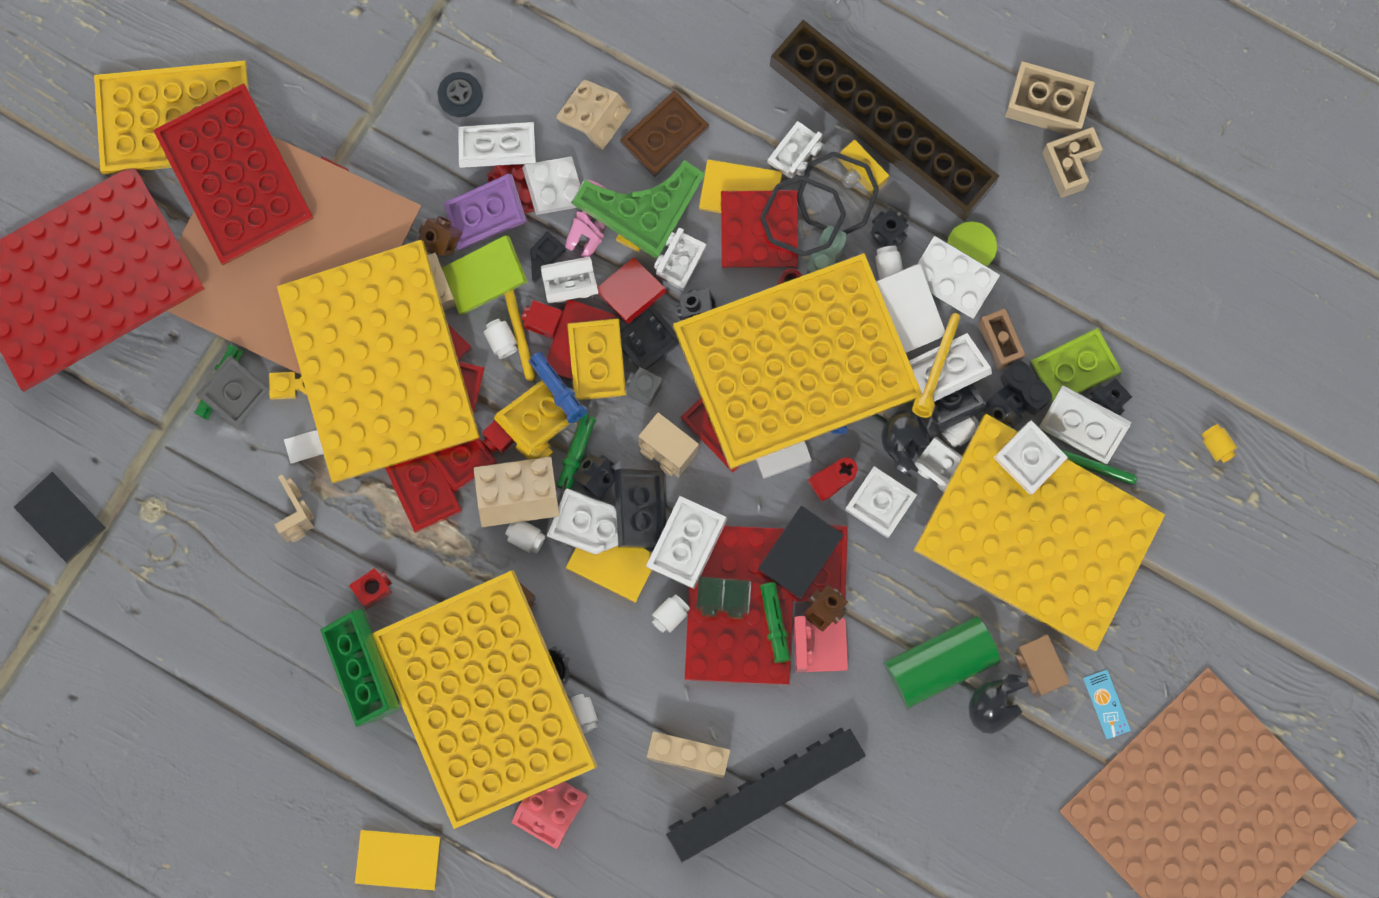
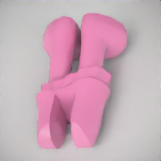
M587 180V181L593 183L594 185H597V186H599V187H602V188L606 189L604 186H602L601 184H599V183H597V182H595V181ZM576 211L577 218H573V225L568 234L565 248L572 251L578 243L581 234L589 239L584 245L580 256L583 258L590 257L605 237L602 234L605 225L598 220L593 224L591 222L592 216L584 211Z

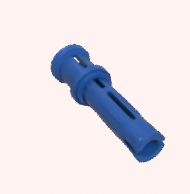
M542 352L534 354L529 359V363L553 394L555 405L561 407L567 415L566 420L568 423L571 424L579 421L586 415L588 409L582 406L576 399L574 390L566 387Z

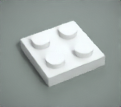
M572 156L529 163L523 166L522 169L536 215L578 208L571 203L580 187Z
M1029 421L993 458L1031 495L1068 457L1032 421Z
M874 466L845 511L886 538H889L917 494Z

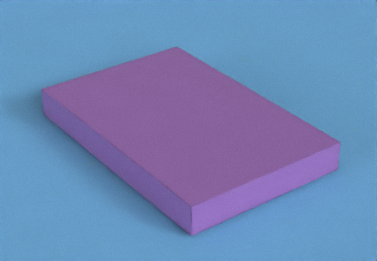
M506 174L444 202L448 219L452 222L451 225L463 232L457 244L458 250L467 249L527 222L511 174Z

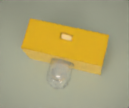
M853 140L840 152V154L867 163L870 166L879 190L887 184L889 175L856 140ZM838 159L848 170L841 179L842 185L845 188H852L860 182L872 195L874 188L865 168Z

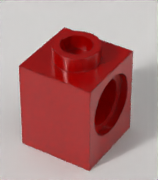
M533 300L530 307H525L521 320L524 321L526 330L553 340L562 317V310Z
M496 420L482 432L485 438L483 443L492 453L497 450L502 455L515 443L513 438Z
M376 568L349 585L365 610L392 593L388 587L392 582L384 571L378 573ZM372 581L378 582L380 586L376 593L369 594L366 592L368 583Z

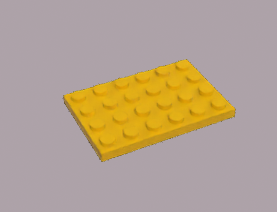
M246 61L94 75L100 172L103 175L119 173L122 170L136 168L137 171L172 168L153 130L243 83L249 91Z

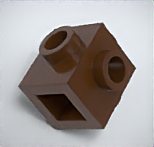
M438 216V218H429L422 223L419 229L420 235L418 240L424 241L426 251L431 254L436 252V255L439 254L441 256L453 255L463 232L453 227L449 219Z
M828 585L822 592L817 589L808 600L811 605L804 612L803 616L823 632L832 622L837 624L846 613L842 609L848 601L844 599L840 591Z

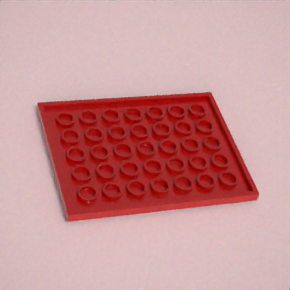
M136 168L120 171L0 239V352L23 392L205 289Z

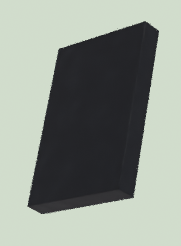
M614 470L618 548L655 549L666 526L663 471Z
M53 472L14 506L15 510L67 564L106 529Z
M801 505L757 570L800 600L844 535Z

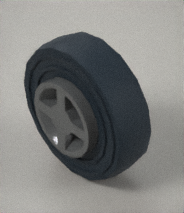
M454 72L446 76L439 84L437 91L438 102L442 109L449 115L458 118L467 117L475 113L480 107L483 98L482 87L478 80L465 72Z

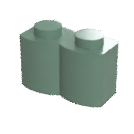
M829 226L823 231L818 246L827 244L834 227ZM839 230L828 249L812 254L806 275L835 264L844 250L846 242L845 232Z

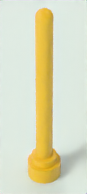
M512 290L504 295L525 378L527 381H533L535 373L529 363L531 357L515 293Z
M953 313L950 316L924 392L914 401L912 411L920 417L927 418L933 413L935 404L932 397L960 321L958 313Z

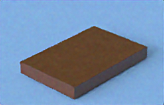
M674 90L620 139V143L656 177L709 128V124Z

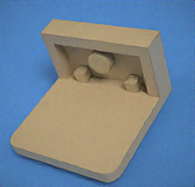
M583 80L560 110L557 119L560 123L585 133L597 148L603 150L627 118L631 109L618 93Z
M282 474L278 478L297 512L274 525L286 542H296L306 536L305 532L314 528L310 521L314 519V516L305 501H299L298 498L302 495L292 478L286 479Z

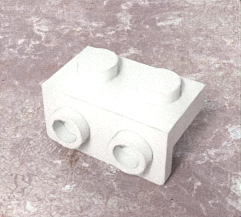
M797 121L768 158L767 163L782 172L789 179H793L796 174L800 176L808 166L806 161L810 155L816 156L822 148L823 143H821L823 134L819 131L815 134Z
M679 227L676 234L673 232L670 234L666 246L669 248L665 255L660 254L654 265V268L657 269L656 278L684 291L707 244L685 234L684 229Z
M590 257L541 266L548 303H561L569 299L586 298L598 294Z
M935 437L914 464L921 476L926 479L932 478L938 483L937 487L944 492L962 456L938 437Z

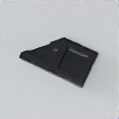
M548 231L530 249L532 281L534 283L542 277L541 266L553 264L566 251L565 246Z

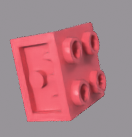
M805 616L794 617L795 673L846 671L848 669L846 620L841 618L837 624L832 622L822 632L810 621L805 620Z
M562 782L523 799L511 823L553 848L558 849L569 826L586 801L587 795L566 782Z

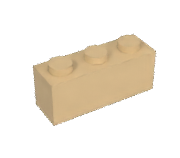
M653 731L647 760L724 778L730 750Z

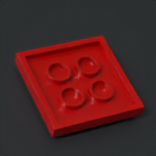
M779 190L765 218L774 239L798 249L797 190ZM721 191V268L798 267V254L772 244L768 240L760 220L761 214L773 191Z

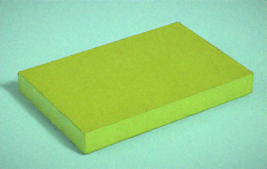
M507 235L442 267L455 305L461 315L528 283L511 239Z
M1098 327L1030 361V365L1038 380L1042 381L1051 391V404L1062 385L1081 394L1122 373Z

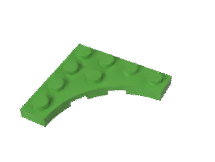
M683 160L675 172L660 185L652 189L632 192L631 194L615 193V191L604 189L584 180L571 203L654 258H657L705 173Z

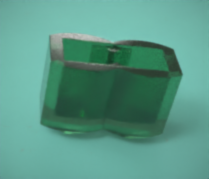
M699 577L697 611H701V615L705 617H717V613H726L728 618L743 619L744 615H749L752 581Z

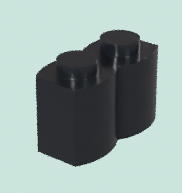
M1019 359L1010 365L1000 377L1004 387L1009 385L1015 393L1022 397L1025 405L1028 407L1026 411L1032 415H1036L1052 399L1049 388L1042 381L1036 379L1032 369Z

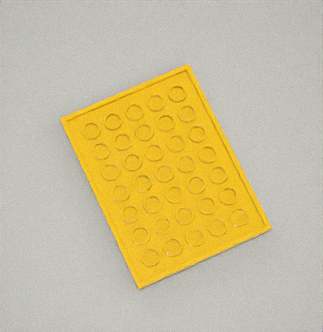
M418 240L277 286L332 483H338L480 438L423 240Z
M865 253L673 324L674 331L730 469L915 400L922 394Z
M985 414L913 551L1086 648L1097 651L1165 514L1067 459L1033 494L1029 495L993 458L1018 431Z
M514 570L372 633L453 829L598 767Z

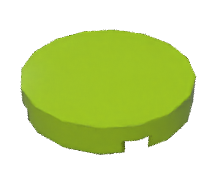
M973 221L962 223L953 229L947 240V244L986 267L990 265L996 256V237L991 229L982 223Z

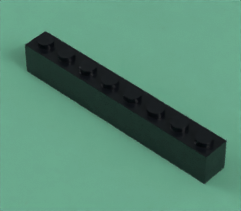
M842 727L829 734V741L823 744L820 741L811 744L806 748L808 753L801 757H798L797 753L783 761L785 766L775 770L774 767H771L760 774L761 780L754 784L749 780L737 787L739 792L730 797L726 793L714 800L716 805L709 810L704 806L691 814L693 819L684 823L681 819L669 826L670 832L666 836L681 863L865 758L866 754L852 730L849 728L844 731Z

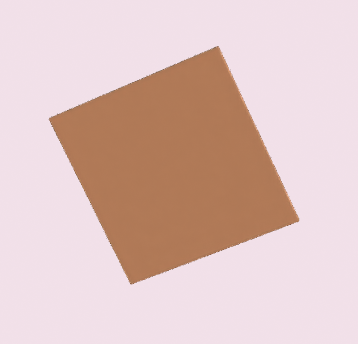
M272 136L314 219L222 265L193 211L178 243L205 289L167 310V312L301 375L277 286L403 246L422 206Z
M1206 668L1059 811L1141 898H1281L1357 822L1209 668Z

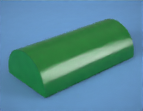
M363 609L354 610L320 629L355 726L359 727L375 722L401 709L372 635L365 611Z
M975 616L883 662L906 709H909L999 664L1000 656L986 626L978 616Z

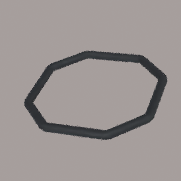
M830 152L811 161L807 166L804 176L809 178L813 166L829 158L836 157L865 168L874 188L863 221L842 231L848 234L867 224L879 192V187L867 163L838 152ZM802 181L797 193V203L803 217L809 225L825 230L828 226L810 220L801 200L806 186V182Z
M799 176L775 186L761 214L760 220L767 238L772 244L800 256H808L828 249L832 245L845 219L846 212L835 189L805 176ZM800 181L832 193L841 213L827 244L807 251L799 250L774 239L765 218L779 189Z

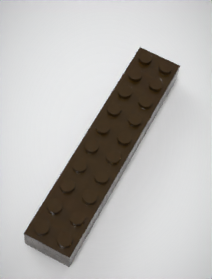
M805 20L798 24L771 55V68L964 222L996 185L999 179V175Z

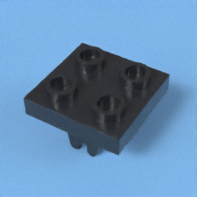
M653 305L649 306L629 324L625 321L620 324L622 350L638 369L641 367L644 370H648L680 344L675 331Z

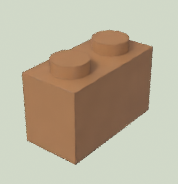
M1006 308L982 317L978 326L997 371L1009 367L1017 359L1022 361L1025 353Z
M1048 635L1016 649L1017 655H1015L1017 665L1021 670L1025 669L1028 679H1026L1028 688L1032 694L1036 693L1037 698L1070 683Z

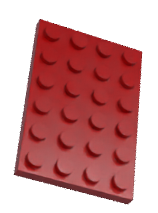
M244 83L153 130L222 265L314 219Z
M724 526L695 589L689 587L688 606L690 609L687 615L684 681L789 685L790 661L783 663L774 662L771 641H768L767 637L769 630L759 587L763 584L775 582L757 570L784 531L783 528ZM776 583L785 631H788V637L786 638L791 657L793 595Z

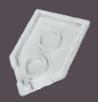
M566 488L558 507L559 516L554 517L547 537L595 555L617 546L618 534L615 507Z

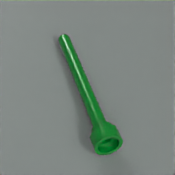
M1061 450L1068 457L1067 460L1082 468L1129 484L1137 482L1135 474Z

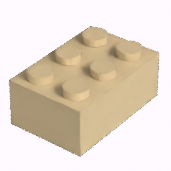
M1022 61L1017 72L1005 117L1065 135L1081 132L1095 82Z
M551 457L474 467L478 510L482 527L559 516Z

